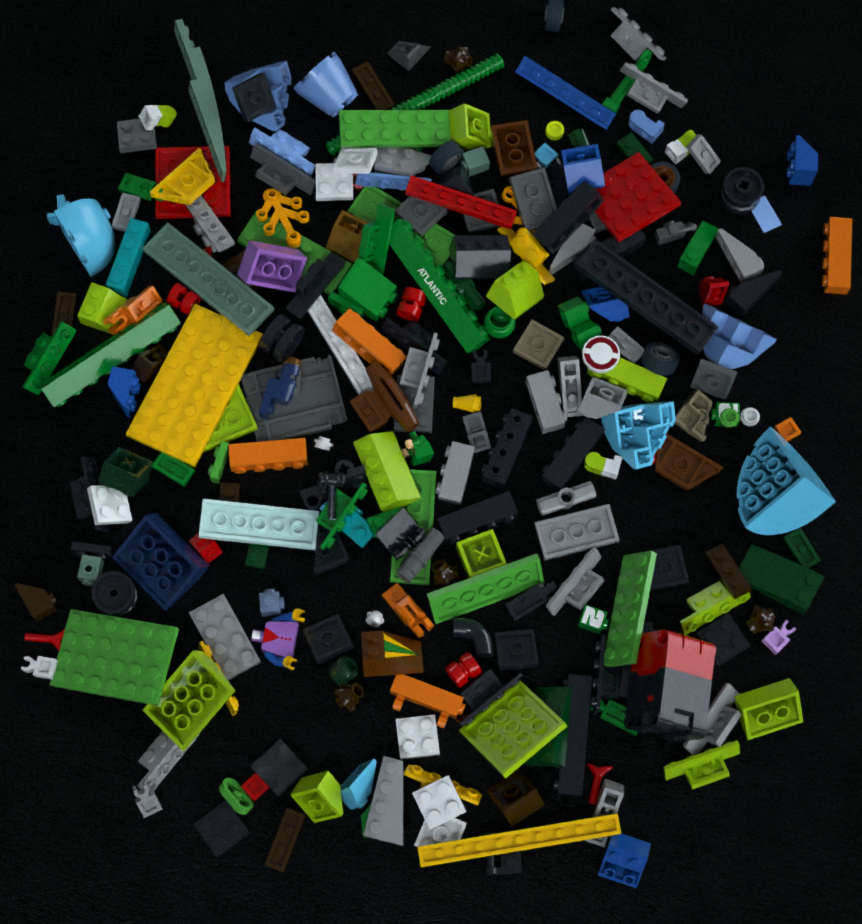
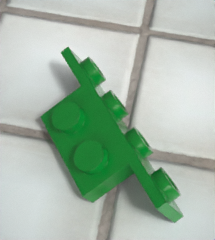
M379 203L377 205L375 221L365 224L361 231L362 238L358 249V257L383 275L395 209Z
M61 321L52 337L45 333L41 334L24 366L32 370L23 385L25 389L36 395L41 393L42 390L38 385L51 376L76 333V329Z
M362 483L353 498L336 489L335 519H327L328 503L316 519L317 523L330 531L320 547L322 550L325 551L326 548H331L336 540L333 538L337 531L341 532L346 525L344 520L348 515H353L357 508L355 504L358 499L362 500L368 492L365 483Z

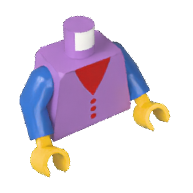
M295 609L293 612L272 618L270 622H266L265 631L253 629L252 641L262 642L261 650L273 665L294 670V667L290 666L293 661L297 662L293 656L299 630V624L295 621H305L304 618L300 617L301 613H305L304 610Z

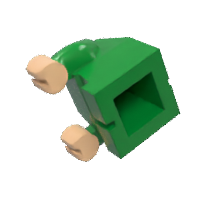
M415 431L409 433L410 439L405 441L406 448L401 450L404 458L412 456V466L430 462L434 455L430 443L423 435L417 436Z

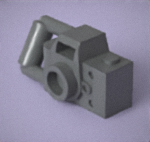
M670 221L664 224V228L656 229L655 238L658 245L682 239L687 231H695L697 225L692 222L683 224L682 222Z

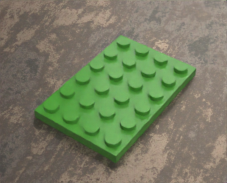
M71 609L61 642V649L57 656L56 671L53 680L50 681V685L57 688L159 706L179 629L173 626Z

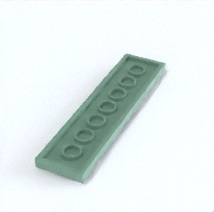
M169 223L142 248L148 256L190 290L198 294L200 298L248 337L275 310L271 304Z

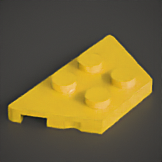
M198 148L150 191V196L186 205L193 203L215 183V178L203 157L202 150Z

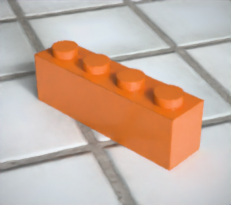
M830 217L823 227V234H826V240L823 242V251L826 254L822 261V269H825V275L822 276V286H825L824 293L847 295L851 288L852 218Z
M350 308L336 321L331 330L370 364L379 362L391 376L403 365L407 358L402 350L391 344L385 336L378 333L372 325L365 322L358 313Z
M298 438L229 444L231 471L241 474L246 473V470L263 472L269 468H273V470H283L285 467L303 468L305 465H308L306 439Z

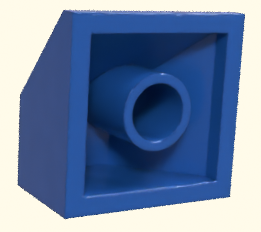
M601 286L581 291L589 307L606 319L618 322L624 318H629L628 305Z

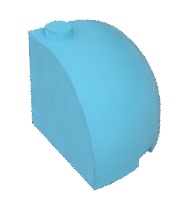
M80 199L55 210L54 213L63 234L90 277L103 270L111 261L116 248L115 233L108 220L111 216L107 209H102L95 199Z

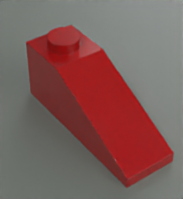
M713 276L705 277L701 280L699 290L702 307L704 304L710 306L721 305L729 287V281L720 277L714 278Z

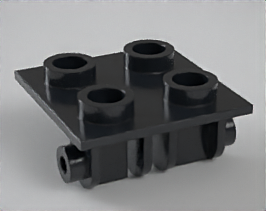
M402 507L375 534L395 560L398 561L421 538L425 537L426 531L422 527L419 528L404 507Z

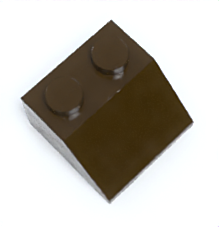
M519 768L506 779H502L486 790L503 818L511 827L520 823L545 805L537 789Z

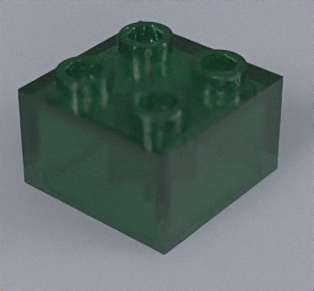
M118 447L103 462L98 482L108 488L118 490L124 495L134 497L149 480L153 461Z

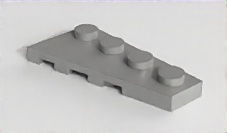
M384 756L363 836L403 846V761Z

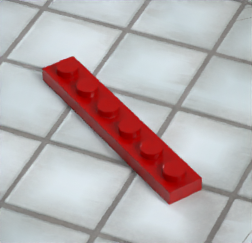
M412 175L405 191L406 195L510 230L517 210Z

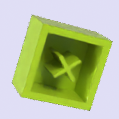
M493 529L456 542V549L468 579L507 565Z

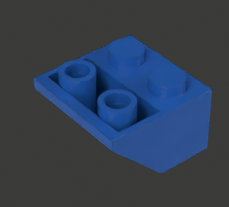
M796 135L794 142L790 144V150L788 149L787 161H790L787 166L786 177L789 178V184L811 186L818 171V153L800 135Z
M598 144L561 150L568 194L573 193L575 188L581 185L583 181H586L594 189L605 187Z
M112 366L108 386L125 415L131 418L132 412H135L137 408L136 394H140L141 391L139 377H137L135 370Z
M622 833L610 836L598 876L637 888L648 859L651 843Z

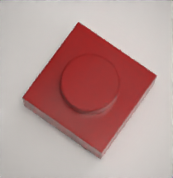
M257 773L252 775L241 786L254 802L269 789V786Z

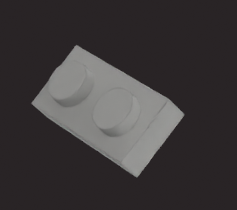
M697 134L686 147L705 174H710L721 162L705 138L700 134Z
M122 193L112 223L113 229L126 231L130 218L135 219L141 202L140 197Z
M618 326L608 336L617 343L620 355L625 360L635 364L642 357L645 349Z

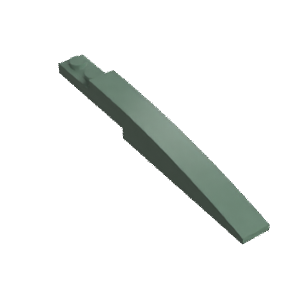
M182 19L175 20L174 33L192 79L189 82L188 92L220 181L225 182L226 160L224 142L210 76L200 47H194L193 41L189 39L188 26L184 25Z

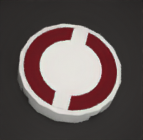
M606 336L590 338L582 350L583 362L589 370L596 373L609 372L617 366L620 359V349L617 343Z

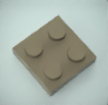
M531 320L513 349V353L546 370L565 337Z

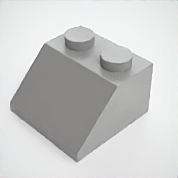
M592 377L578 412L582 413L585 417L594 419L621 410L628 390Z

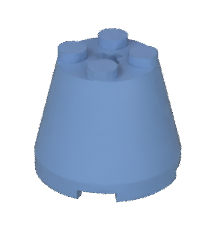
M335 52L330 57L327 56L304 77L303 81L298 82L293 88L300 96L333 118L339 114V110L345 107L343 104L348 106L358 96L343 63Z

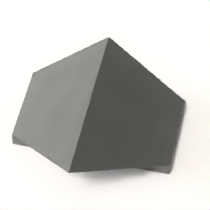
M398 41L388 52V55L409 71L432 46Z

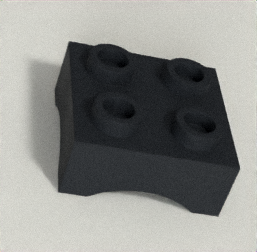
M281 739L251 765V768L278 797L308 770Z

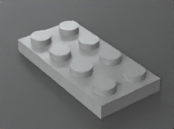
M609 504L534 523L544 561L620 541Z
M224 594L189 612L206 645H209L215 662L219 664L221 672L227 680L261 663Z

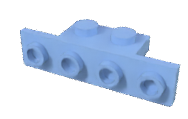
M257 128L253 129L249 141L251 145L259 144L312 178L316 165L303 158L309 152L310 148L280 129L271 137Z

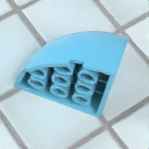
M769 427L756 441L754 450L750 456L747 455L741 468L737 484L738 512L745 528L751 532L762 535L790 532L808 524L836 502L808 463L772 427Z

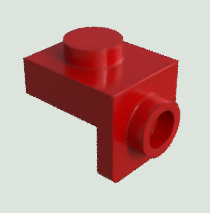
M199 533L189 540L190 544L208 564L222 553L214 539L199 538Z

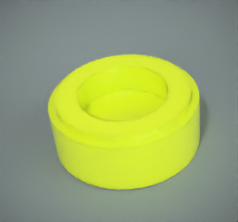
M558 121L548 123L546 126V136L551 140L562 138L564 126Z

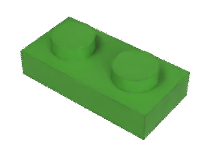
M221 441L220 447L217 446L215 449L214 457L216 459L214 464L210 465L208 471L211 482L217 484L220 482L229 455V443Z

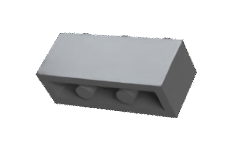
M548 370L527 376L526 385L542 434L563 429L567 416L565 411H561L560 408L562 402L560 394L556 393L554 389L556 386L554 376H550Z
M452 441L451 446H447L445 457H448L447 464L442 465L440 473L443 476L442 483L438 482L436 494H439V500L461 505L475 451L474 446Z

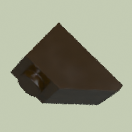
M159 344L139 354L131 370H135L139 380L145 383L157 376L169 351Z
M19 583L15 584L17 591L36 622L57 610L54 605L57 601L52 593L48 594L45 589Z

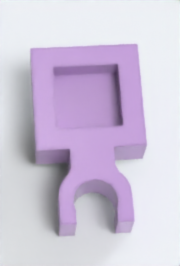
M788 620L780 626V630L774 627L775 630L770 631L762 640L775 655L790 641L787 636L796 630L795 627L790 631L786 629L785 626L789 622Z

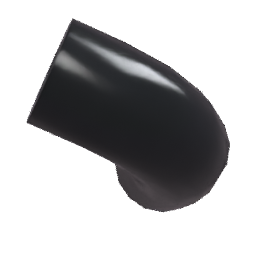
M453 618V638L465 637L470 639L474 645L475 657L487 658L494 655L491 635L484 625L474 619Z

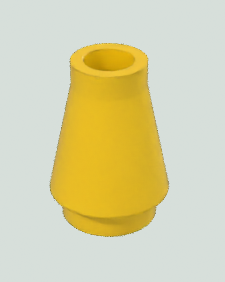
M474 394L454 397L453 408L472 413L480 412L481 396Z

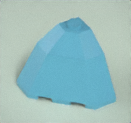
M673 401L622 406L620 411L601 417L602 427L605 429L604 433L612 449L633 469L652 465L657 449L662 447L669 427H673L676 421Z

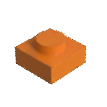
M792 417L774 427L775 431L787 442L801 434Z

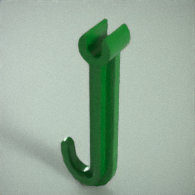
M645 49L639 60L634 64L641 72L645 70L650 62L651 50ZM626 75L610 98L607 97L602 105L617 113L621 101L629 92L635 80Z

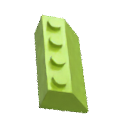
M393 431L369 434L353 442L361 463L364 465L378 505L383 512L400 506L404 507L421 499Z

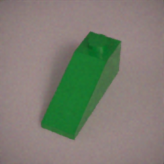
M702 221L682 254L677 267L694 276L719 229Z

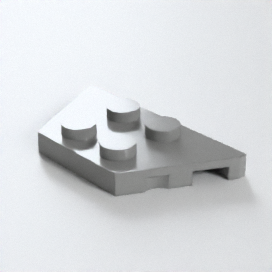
M378 147V155L373 166L376 170L393 175L415 176L417 173L425 170L426 166L429 165L432 155L404 147Z

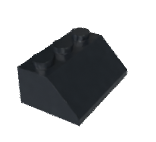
M508 235L453 236L449 252L455 279H498L510 270L511 249Z

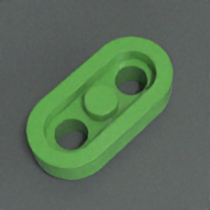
M226 778L219 785L220 793L237 813L245 815L253 808L252 799L236 780Z

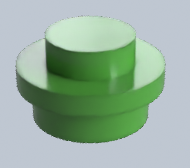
M727 408L721 412L720 422L722 425L729 428L737 425L739 421L737 411Z

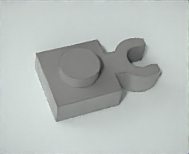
M143 781L144 788L137 790L136 786H133V792L138 797L135 799L136 804L143 817L146 818L162 810V806L154 790L149 792L148 784Z

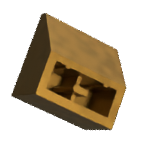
M342 210L333 226L326 249L354 263L359 256L358 249L361 244V231L368 222Z

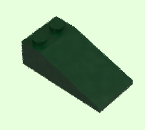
M751 544L739 567L752 588L802 615L809 608L824 579V576L805 566Z
M536 687L534 694L558 715L567 727L523 764L529 766L565 767L572 687Z

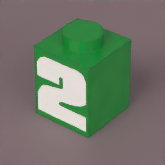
M717 402L714 409H711V420H714V426L725 427L720 422V414L723 410L731 408L737 411L739 415V421L734 426L737 427L740 422V403Z
M585 604L578 627L600 634L602 629L606 630L609 619L606 616L608 612Z

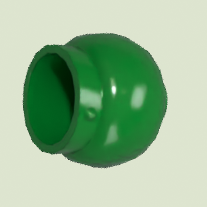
M500 307L491 309L485 316L484 326L488 330L489 335L494 338H506L515 329L516 321Z

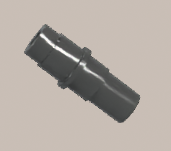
M431 528L413 550L407 553V557L396 571L397 576L404 582L410 583L422 568H426L427 562L445 539L443 534L437 529Z

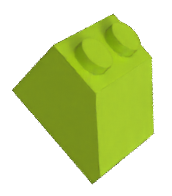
M462 104L449 110L451 140H454L462 149H476L482 146L484 148L492 147L489 113L467 104Z
M91 283L77 315L78 319L83 325L110 333L108 329L114 324L108 323L104 325L103 319L113 313L127 299L107 287Z
M329 771L302 777L290 794L314 823L343 815L340 784Z

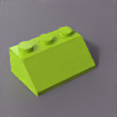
M523 260L496 279L486 297L515 320L543 299L544 293L539 273L531 264Z
M790 678L734 696L736 710L742 714L739 719L747 740L803 722L799 691Z

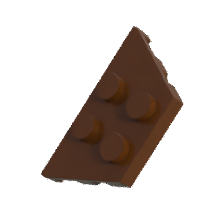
M667 433L662 447L656 451L655 472L686 491L721 472L723 468Z

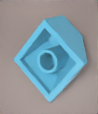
M375 759L359 764L340 786L342 801L351 810L355 808L360 809L368 802L367 797L372 790L377 763Z

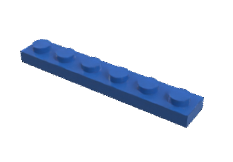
M524 56L515 71L605 130L608 129L616 116L615 112Z

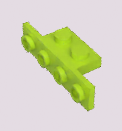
M718 581L686 600L694 613L680 621L682 632L687 635L702 625L713 621L718 616L729 612L739 604L745 603L751 598L750 592L733 599L729 591Z
M727 742L720 747L707 749L703 753L688 756L686 759L678 762H671L664 766L665 779L669 780L685 774L693 790L729 777V771L723 760L740 754L739 742Z

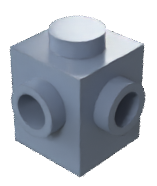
M266 589L264 593H259L262 617L280 616L281 609L285 607L284 597H280L279 591L275 592V589Z

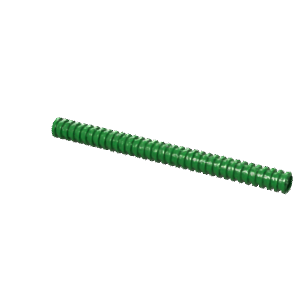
M496 53L494 57L490 56L489 59H484V62L476 63L475 67L471 66L470 69H465V72L461 71L460 74H455V77L451 76L445 82H440V85L436 84L435 87H430V90L426 89L420 95L417 94L415 95L416 97H411V100L407 99L405 103L401 102V105L397 104L395 108L391 107V110L425 109V106L429 107L430 104H435V101L439 102L445 96H450V93L454 94L455 91H460V88L464 89L470 83L473 84L475 81H479L480 78L483 79L484 76H489V73L493 74L494 70L498 71L499 68H504L503 59ZM339 135L336 136V139L332 138L331 141H326V147L333 156L336 153L339 154L341 150Z

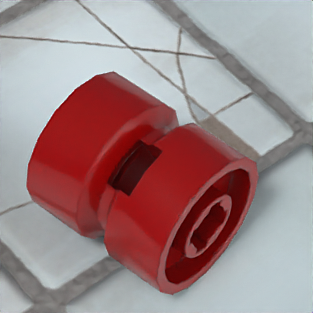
M176 283L171 289L166 303L175 309L180 308V312L189 316L195 304L200 305L202 298L194 291H188L186 286Z
M406 287L401 297L403 301L399 303L396 314L403 319L417 322L420 319L421 307H424L427 296L419 289Z
M469 652L460 656L459 662L453 661L445 667L448 675L458 688L467 684L469 677L475 678L482 673L480 666Z

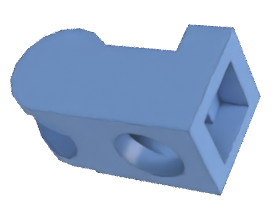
M634 110L629 118L630 128L653 144L663 132L665 124L660 120L655 123L647 118L643 111Z

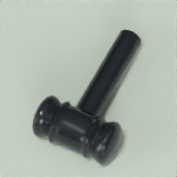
M320 473L319 485L328 486L327 519H335L336 486L344 487L346 476L344 473Z

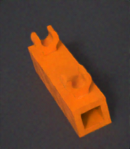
M404 674L395 676L390 689V694L397 696L392 709L400 711L405 699L441 713L437 722V726L445 728L449 716L457 719L458 714L462 715L466 706L463 703L464 697Z

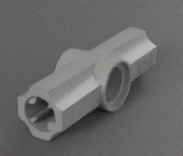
M589 481L571 488H563L560 492L537 499L536 502L539 512L544 516L561 509H569L573 505L596 498V492L593 484ZM568 495L571 501L564 502L561 497Z

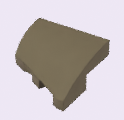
M699 389L693 391L675 414V424L699 441H705L706 436L704 435L706 425L709 424V411L712 407V401Z

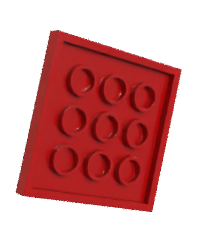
M208 146L156 149V183L159 184L200 148L215 178V183L201 196L217 217H231L229 146H224L226 160L225 182L220 181ZM156 200V219L194 218L185 204Z
M639 152L604 172L605 187L595 189L601 194L604 202L594 213L618 243L681 206V201Z

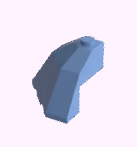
M287 61L249 70L225 82V91L228 94L229 101L240 112L232 87L258 73H265L276 107L252 121L272 131H277L285 125L286 118L283 112L284 108H287L289 94L286 91L287 85H291V75Z
M708 304L703 306V316L719 326L703 348L706 358L717 365L729 369L749 365L777 340L764 331L749 326L747 323L733 318Z

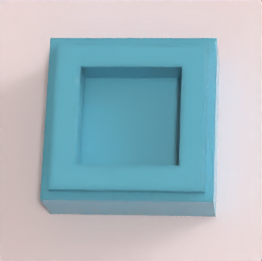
M546 143L534 153L536 161L540 162L542 166L544 165L545 169L554 158L558 157V153Z

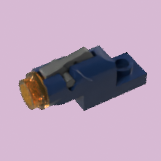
M287 357L277 378L269 377L259 410L261 419L268 420L269 414H273L275 407L273 403L287 406L294 396L299 395L302 368L299 359Z

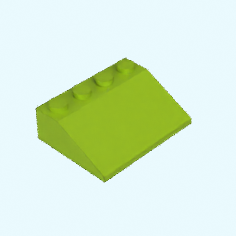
M193 650L164 684L159 706L147 704L143 711L182 751H185L231 697L235 689L218 666L203 651Z

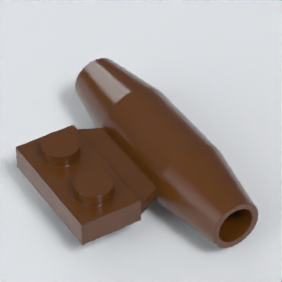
M372 363L365 371L374 390L361 393L350 401L351 405L370 433L387 424L391 416L406 432L414 430L419 425V421L409 400L394 378L380 363Z

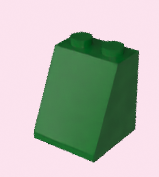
M359 257L338 286L340 296L363 308L364 315L375 322L385 317L388 312L387 307L390 303L393 304L398 296L397 286Z

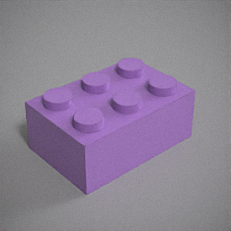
M249 240L237 275L246 284L295 292L296 283L301 277L307 257L298 249Z

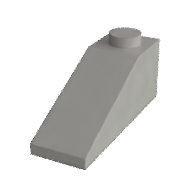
M582 224L559 249L550 266V274H554L572 262L573 259L585 253L588 247L596 240V237H594L596 230Z
M722 228L719 229L715 237L739 281L742 283L761 275L764 269L763 260L753 250Z
M577 356L558 357L562 408L567 417L583 416L582 413L578 412L582 403L579 359Z
M604 779L592 818L617 814L624 795L623 784ZM608 836L585 841L605 847Z

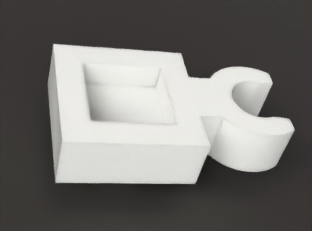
M29 656L24 657V660L30 662L28 667H21L24 672H33L35 677L53 680L58 663L57 659L38 656L37 661Z

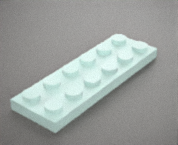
M203 499L199 538L315 550L318 527L316 519L319 516V511Z

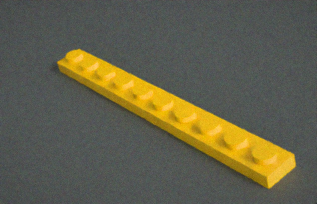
M618 814L419 846L418 853L420 866L427 867L621 834Z

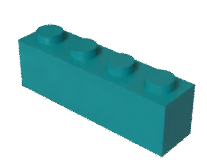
M130 218L106 283L107 288L127 298L144 252L142 248L147 244L151 233L147 222Z

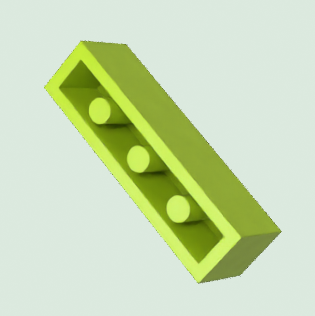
M620 358L617 366L607 373H596L589 369L587 371L591 377L602 379L628 390V394L638 395L648 403H657L667 381L666 377L655 374L623 358Z

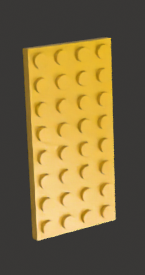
M195 304L127 430L126 436L196 467L260 344L263 334L255 330L248 337L224 316Z

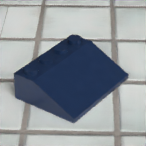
M157 513L145 515L112 557L165 611L192 587L210 566Z

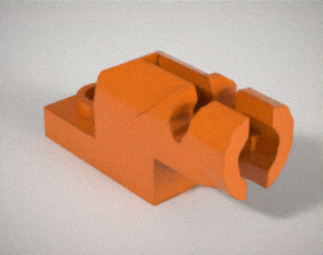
M153 285L148 286L138 296L129 298L125 303L116 308L113 313L103 319V324H114L108 331L116 335L131 323H138L163 300Z
M398 583L382 594L385 601L418 638L424 636V631L420 628L419 624H422L428 631L434 627L430 619Z

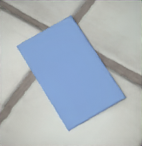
M766 196L761 197L759 204L752 213L765 233L782 224Z

